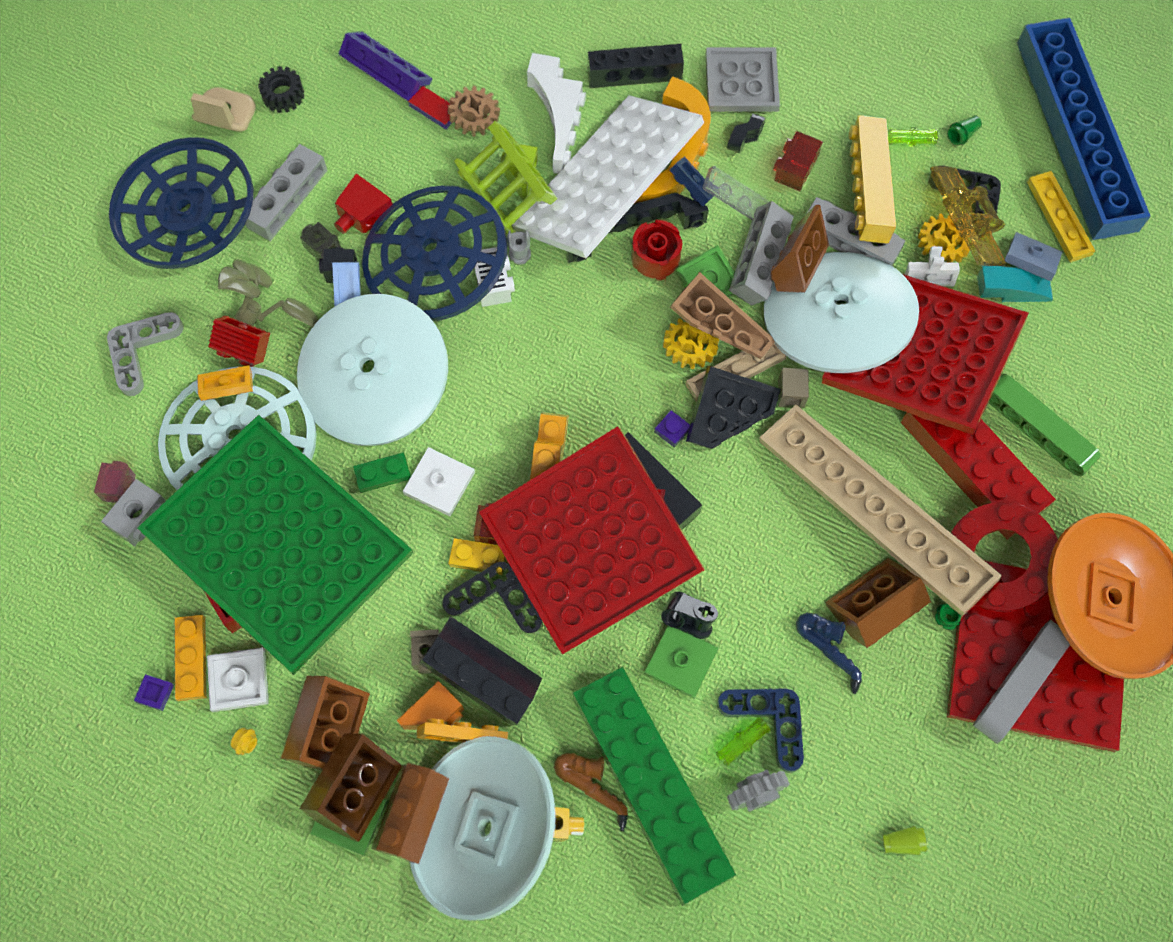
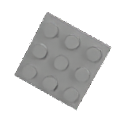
M706 47L707 98L710 112H779L780 99L776 47Z

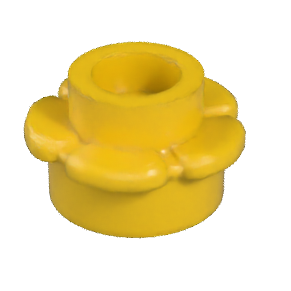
M240 728L231 740V748L235 749L238 755L251 753L257 745V738L253 729Z

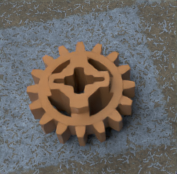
M473 86L472 90L469 91L466 87H463V93L456 91L455 98H450V105L448 106L450 123L455 122L456 130L463 128L464 135L471 131L472 137H475L476 132H480L483 136L485 135V129L489 130L488 127L494 121L498 123L500 115L498 100H493L492 92L486 95L485 88L477 91L476 86Z

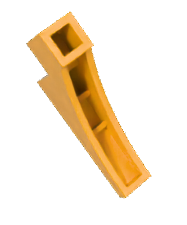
M545 412L540 414L538 439L534 443L530 480L562 461L569 415Z

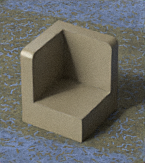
M782 368L778 379V388L781 389L778 407L793 408L795 405L800 408L805 407L809 398L807 369Z

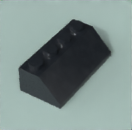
M451 616L419 662L420 665L511 726L519 723L533 701L543 679Z

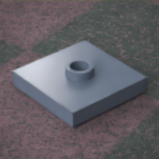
M1016 232L1004 261L1052 281L1056 274L1062 251Z

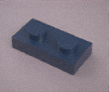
M685 156L670 169L675 180L683 184L690 192L693 200L699 202L702 206L717 194L716 190Z

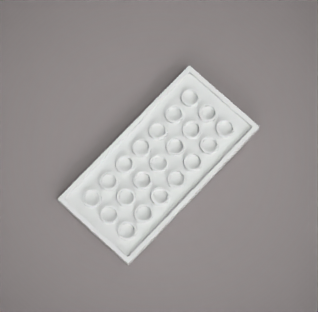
M629 95L548 184L558 199L551 205L544 201H537L512 225L517 232L526 233L527 229L531 238L587 258L703 125L702 115Z

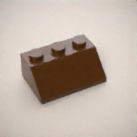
M344 733L299 809L320 825L355 842H360L402 765L364 734Z

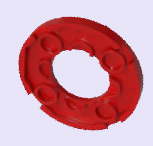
M1009 502L989 503L975 508L963 516L955 525L951 534L975 553L977 544L987 534L1000 530L1015 532L1024 538L1030 547L1031 560L1028 569L1021 577L1011 582H997L975 605L995 612H1013L1030 605L1032 606L1048 593V567L1052 551L1058 541L1057 536L1050 524L1041 515L1026 506Z

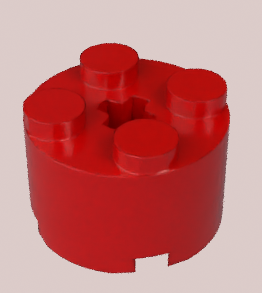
M655 220L654 223L647 224L646 222L640 225L633 235L631 256L633 267L642 275L657 280H664L667 276L671 275L678 268L681 260L683 243L679 230L673 224L664 220Z

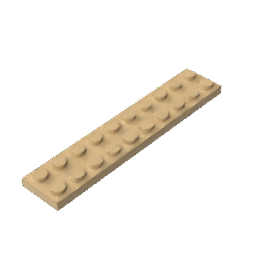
M795 405L760 436L759 442L913 575L920 577L927 587L961 616L973 607L1000 580L1001 574L799 406Z

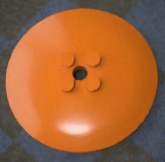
M1099 513L1073 523L1062 533L1056 542L1048 567L1050 603L1063 635L1086 662L1113 677L1142 679L1163 672L1173 664V553L1155 532L1128 516L1115 513ZM1109 591L1115 598L1114 604L1109 599Z

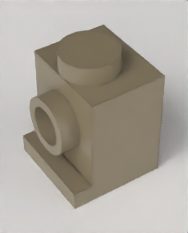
M438 629L410 631L412 667L414 670H418V673H432L419 664L424 656L420 651L422 648L430 647L439 634Z

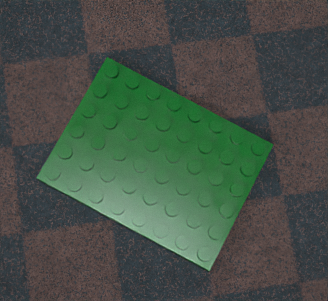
M257 415L137 528L292 675H295L414 553L413 549L260 415Z

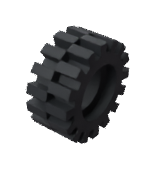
M277 66V71L271 68L270 74L267 72L263 73L264 78L260 77L258 88L266 107H269L273 112L276 108L277 113H282V109H285L287 113L290 112V107L293 110L297 108L296 103L301 105V99H304V89L300 76L297 75L295 70L290 71L289 67H285V70H283L282 66ZM280 86L290 87L289 90L284 93H273V91Z

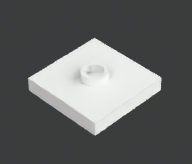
M428 447L405 486L403 493L439 512L451 516L475 474V469Z
M264 648L207 656L211 712L269 704Z

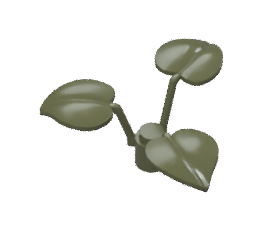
M236 259L232 264L233 268L224 267L220 272L218 289H228L245 295L243 304L235 314L234 319L253 326L257 319L263 321L271 312L282 307L287 314L311 327L317 323L318 318L314 311L304 303L292 298H287L286 301L280 300L261 313V305L253 300V298H258L261 293L258 288L259 284L269 288L272 284V279L260 267Z

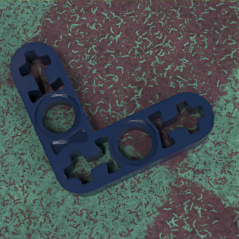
M732 689L721 693L717 701V707L719 712L726 717L774 718L776 761L782 771L793 773L802 766L804 752L800 700L796 692L791 689ZM742 696H746L745 707L747 711H742L743 705H735L733 710H728V706L723 705V702L728 697H732L733 702H741L743 700ZM753 696L764 698L766 707L763 710L753 709L750 703ZM784 696H787L789 701H793V704L788 708L789 716L794 714L795 718H779V715L783 716L785 714V706L779 704V701ZM790 723L795 727L796 734L793 738H785L781 734L780 728L782 724ZM796 742L797 747H791L792 757H797V761L790 767L787 761H783V757L788 754L787 746L781 747V743L788 745Z

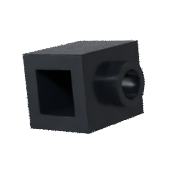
M341 247L324 249L323 258L319 259V272L324 274L326 283H333L332 263L358 262L354 249H344Z

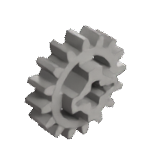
M765 770L737 783L738 790L728 795L727 799L732 810L736 811L747 807L748 812H751L779 799L780 795L778 792L784 790L790 783L784 771L770 775L769 771Z

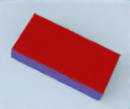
M422 86L408 101L409 107L442 128L447 129L452 124L449 121L450 115L448 114L450 102L428 88Z

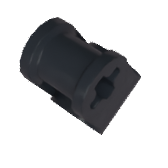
M683 592L672 593L661 614L662 621L667 626L679 629L699 639H706L711 635L712 623L718 617V611L715 606ZM705 611H708L707 616L703 617ZM699 624H702V627H701V629H700V631H699V630H698Z

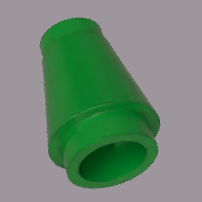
M974 115L951 124L947 131L949 141L954 145H964L982 127V121L978 116Z

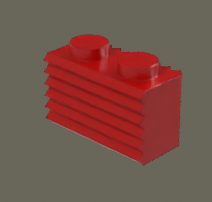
M223 316L213 321L214 324L208 347L216 350L218 356L236 358L239 360V364L250 367L264 362L270 332L229 316Z

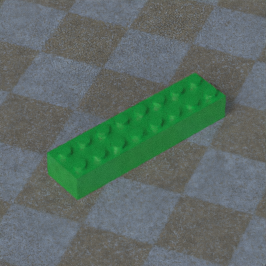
M621 667L573 692L574 703L602 756H604L612 775L681 905L684 906L735 877L736 873L624 668Z

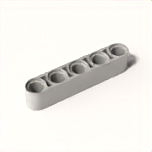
M1049 620L1041 628L973 724L975 728L996 744L1012 728L1070 645L1056 623Z

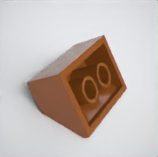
M815 205L796 225L794 231L788 237L787 244L781 250L775 266L772 267L771 279L775 283L776 291L805 293L826 253L829 242L820 205Z
M887 558L825 603L839 622H846L845 630L850 637L868 648L931 603V600L920 577L913 575L902 565Z
M306 676L281 759L322 771L344 733H359L370 693L327 676Z
M411 763L403 764L371 849L419 864L450 778L430 768Z

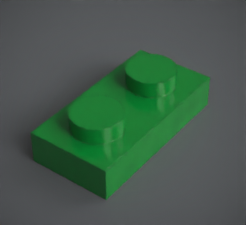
M404 452L353 466L360 493L404 482L411 478Z

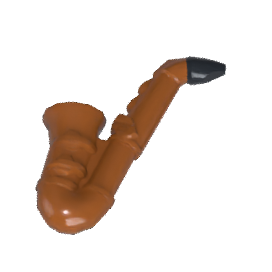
M564 753L558 756L554 762L556 775L565 783L568 782L582 790L587 796L616 812L620 831H624L628 819L627 807L615 795H611L607 790H602L599 784L591 781L592 778L602 781L604 756L592 759L576 755L575 753Z

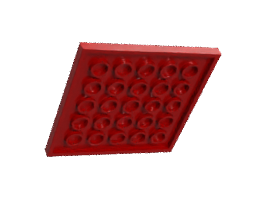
M904 275L913 287L919 304L918 324L908 345L888 362L868 370L853 373L824 372L822 383L973 435L1023 330L1029 312Z
M620 426L610 430L479 512L562 655L705 570Z
M985 561L1002 575L998 581L1000 583L1014 581L1027 570L1025 568ZM1109 591V599L1114 604L1115 598ZM1049 593L1034 605L1013 612H995L974 605L961 617L956 631L947 709L948 718L974 723L1041 628L1049 620L1058 625L1051 607ZM1069 645L1010 731L1111 752L1120 751L1124 679L1113 677L1094 668Z

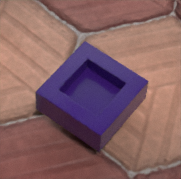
M670 411L656 426L654 433L675 448L688 433L690 424L673 411Z
M145 674L134 701L138 704L163 711L174 684Z

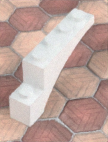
M532 53L527 70L528 87H532L537 92L550 115L555 133L553 173L558 174L571 159L569 147L575 144L576 131H574V128L580 124L581 112H579V108L585 105L586 92H582L583 82L563 78L564 69L560 68V58Z

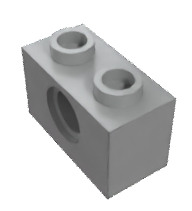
M135 479L101 522L112 532L133 546H136L139 541L146 537L137 528L166 500L160 494ZM142 510L140 516L133 518L135 512Z

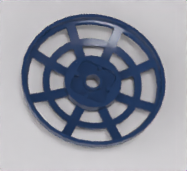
M188 137L162 143L138 157L118 180L109 205L110 228L122 249L133 259L144 265L160 269H177L202 263L225 249L245 226L253 204L254 188L251 175L236 152L215 140ZM187 150V164L173 167L160 175L151 166V164L167 155ZM197 150L216 152L227 157L230 161L222 171H219L210 165L197 163ZM236 167L241 171L247 186V197L235 200L234 189L228 180V177ZM144 172L152 182L143 191L138 205L123 203L129 187ZM197 172L207 173L214 176L215 179L206 187L204 184L196 181ZM187 173L186 180L177 182L171 186L166 182L176 175ZM224 185L228 202L216 204L213 194ZM159 188L163 193L160 195L156 206H147L151 195ZM187 204L191 205L187 211L181 212V209ZM244 208L237 224L223 239L220 234L229 224L234 210ZM226 212L223 221L214 230L209 225L214 214ZM121 213L136 215L137 227L142 238L130 244L127 242L122 231ZM145 216H156L161 226L149 233L145 224ZM201 231L207 236L195 244L186 246L189 235ZM168 232L177 236L175 246L162 244L157 239ZM210 242L215 244L210 250L196 257L181 261L183 253L200 249ZM150 244L160 251L173 254L169 262H158L149 260L136 251Z
M442 185L414 191L393 203L382 213L366 238L362 267L367 286L372 294H382L377 287L389 278L395 286L409 293L407 301L416 306L419 295H434L449 290L456 301L455 303L446 307L423 311L432 321H440L457 316L479 303L498 281L507 257L508 241L505 227L494 207L481 195L471 190L457 186ZM447 193L443 201H429L413 206L411 202L426 195ZM458 194L469 196L483 205L488 213L473 217L464 207L453 202ZM403 206L405 212L391 224L386 234H377L384 222ZM428 208H439L435 218L421 220L417 213ZM449 210H453L461 214L466 221L452 226L449 222L445 221ZM409 217L413 226L405 235L393 234L398 226ZM491 221L495 224L498 237L496 256L481 252L482 234L479 226ZM472 229L474 236L473 249L461 246L459 234ZM372 244H382L381 263L383 270L372 279L368 264ZM389 244L401 245L402 256L389 264ZM429 244H437L435 249L431 251H425L426 247ZM459 256L468 258L469 260L463 269L453 277L449 269L456 263ZM477 262L492 266L482 283L465 297L458 284L472 272ZM407 265L414 272L412 283L408 284L395 275V272ZM440 274L444 280L443 283L434 286H422L424 276Z

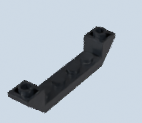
M675 192L633 204L609 233L615 231L622 232L629 227L642 225L646 222L648 224L660 218L667 219L674 214H678L683 229L698 228L707 223L709 209L706 205L702 206L699 202ZM567 251L568 263L574 261L581 262L587 259Z

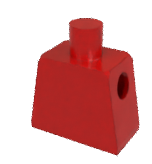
M356 173L335 202L340 218L334 223V226L342 234H345L352 226L361 233H367L380 215L392 205V200Z

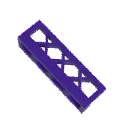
M364 32L345 33L339 55L405 100L409 101L417 93L420 86L431 84L433 78Z

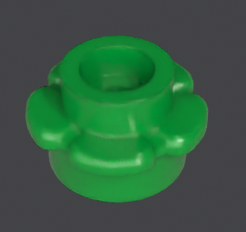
M948 604L938 606L936 609L937 614H935V621L938 625H942L946 630H953L956 625L959 626L962 616ZM947 614L950 615V619L946 618Z

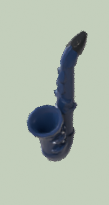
M807 612L801 614L796 621L798 633L804 640H808L820 649L827 658L851 676L850 685L852 693L857 694L862 681L861 671L854 665L851 659H848L844 653H840V649L831 643V640L836 641L838 644L841 643L846 622H832L816 613Z

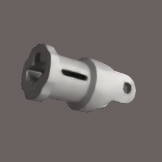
M527 229L526 233H511L509 230L507 240L510 249V260L518 265L525 264L531 257L529 232Z

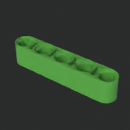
M1007 374L1001 375L988 403L1068 471L1076 476H1083L1099 460L1100 452L1012 377Z

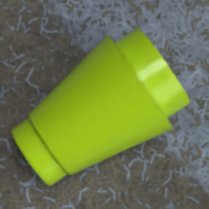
M914 825L889 833L888 835H882L885 853L921 855V852H927V842L923 827L916 828Z

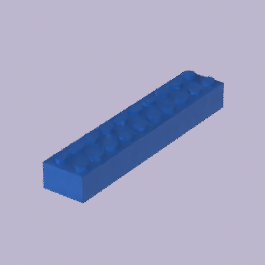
M1071 18L1025 25L1017 45L1092 240L1139 232L1151 215Z

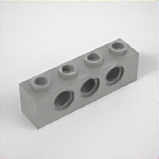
M301 144L294 151H291L283 165L274 171L269 182L260 188L258 195L253 200L250 215L245 223L246 227L271 241L328 171L323 156Z
M816 197L808 212L815 205L821 206L829 247L839 252L864 254L865 256L882 260L891 266L894 265L906 240L893 233L889 244L860 241L859 231L855 229L857 216L850 211L834 206L827 200Z
M773 201L756 208L729 290L751 306L767 300L771 294L773 283L771 269L775 266L781 250L784 249L794 217Z

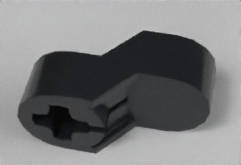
M753 113L748 123L735 125L729 138L727 149L741 153L746 143L758 141L766 118Z

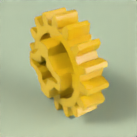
M941 213L938 215L937 220L931 216L928 222L923 223L917 237L920 239L918 247H924L922 255L929 254L931 247H942L941 257H944V261L953 263L955 260L960 263L963 257H967L971 250L970 248L974 242L971 240L973 232H967L968 224H960L962 218L959 217L955 221L952 214L944 218Z
M679 318L677 325L671 323L669 330L665 331L663 348H666L665 355L667 357L673 356V364L680 361L681 368H684L686 364H690L693 370L695 364H699L703 368L706 361L712 362L713 356H716L718 351L719 339L689 325L687 322H683Z

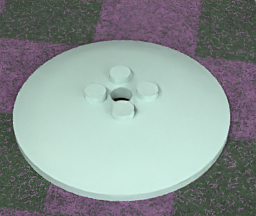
M852 252L825 253L805 293L776 291L775 283L773 282L771 294L764 304L765 326L768 334L772 336L776 347L787 357L803 366L830 373L860 372L888 362L908 345L916 331L919 317V304L916 293L903 274L882 260ZM842 300L847 302V304L837 305L835 302Z
M387 294L357 296L330 309L317 321L309 332L298 360V389L303 401L314 417V422L328 434L341 441L355 445L378 446L388 444L414 432L436 409L447 382L448 356L445 342L439 329L431 318L413 303ZM368 360H373L374 368L372 371L363 372V364Z
M487 736L468 740L444 755L433 767L432 770L450 779L420 863L410 862L414 879L429 903L447 916L468 921H480L498 916L516 905L529 892L546 864L555 829L553 792L540 762L531 752L518 743L505 738ZM490 821L491 831L486 836L484 829L486 824Z

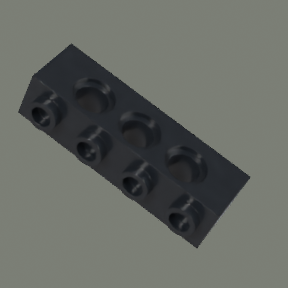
M681 43L588 51L590 88L670 82L672 77L680 80L683 78L684 58Z

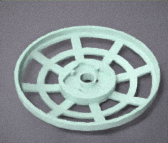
M238 367L225 368V369H221V370H227V369L238 368ZM250 367L252 380L255 374L270 377L284 385L290 393L277 399L268 391L253 386V391L250 393L259 395L270 402L258 410L246 405L249 392L237 394L235 403L220 407L215 399L203 401L199 399L189 409L182 424H169L176 409L193 391L198 395V380L190 384L172 402L164 416L159 432V459L163 471L176 490L183 486L181 481L191 471L194 473L198 472L201 469L199 464L209 456L214 457L232 440L228 438L232 430H242L257 415L264 419L276 411L281 420L282 431L280 434L295 447L304 448L303 454L312 461L316 447V425L313 415L303 401L296 386L277 373L266 369ZM295 401L299 402L305 416L306 438L290 435V422L284 407ZM205 404L211 411L205 423L190 424L196 412ZM180 434V449L185 463L173 473L166 456L165 437L166 435ZM188 434L202 435L205 447L191 456L188 448Z

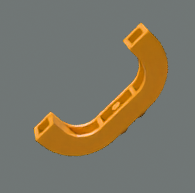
M671 78L663 94L662 104L700 114L703 117L704 123L676 154L670 166L656 177L634 204L675 192L680 194L685 186L675 180L670 169L685 156L698 171L700 165L698 160L700 156L704 157L708 150L709 143H707L711 120L708 103L694 86L678 78Z

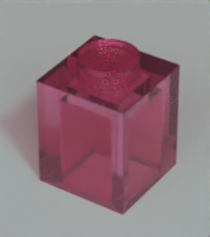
M102 462L94 493L102 501L117 503L135 481L136 474L125 462Z

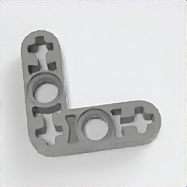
M175 313L160 314L117 326L109 331L107 341L118 387L125 395L135 396L144 387L136 349L178 337L184 329L183 323ZM169 322L174 323L172 324L173 328L171 329L167 328L169 326ZM156 325H159V326H160V327H159V330H160L161 332H158V330H157V328H156ZM143 328H152V332L149 336H139V333ZM119 336H124L122 342L125 348H121L117 342L119 341ZM122 357H132V361L129 365H119V361ZM126 374H130L131 378L134 380V382H132L131 387L127 386L129 384V380Z

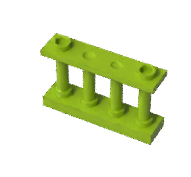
M494 121L488 127L493 134L492 141L469 164L458 158L454 160V163L459 168L457 172L460 177L468 182L477 194L481 195L494 207L501 218L506 234H508L509 230L511 233L517 232L512 225L537 201H544L551 205L558 198L508 129ZM498 148H503L506 152L505 158L481 181L475 171ZM511 166H516L519 170L517 172L518 176L493 199L487 189ZM524 183L529 184L532 188L530 190L531 194L508 216H505L500 206Z

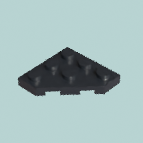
M707 366L686 442L709 449L719 446L725 440L740 434L752 427L753 424L773 415L781 389Z

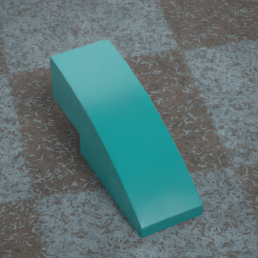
M982 266L977 275L980 298H1001L1002 302H1052L1053 300L1050 281L1023 269Z

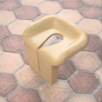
M212 88L203 95L193 93L191 97L194 111L192 119L216 127L243 132L248 128L255 113L254 100L249 95L224 88Z

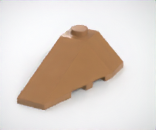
M701 273L686 286L670 306L689 325L759 359L774 344L772 336Z

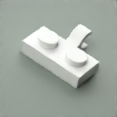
M931 247L929 262H908L905 275L943 287H954L960 268L959 263L944 262V257H941L942 247Z

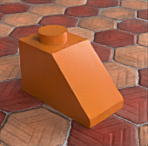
M438 681L397 722L404 730H417V726L427 722V719L444 720V725L454 726L455 722H459L462 718L461 712L464 711V708Z

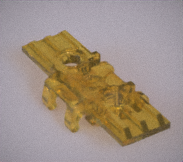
M932 166L930 168L931 176L944 199L942 202L960 237L964 238L977 265L1004 266L1006 264L1005 259L992 236V232L1003 229L1005 223L1002 219H999L988 199L987 189L979 186L972 190L967 189L956 167ZM978 200L985 214H974L971 205Z

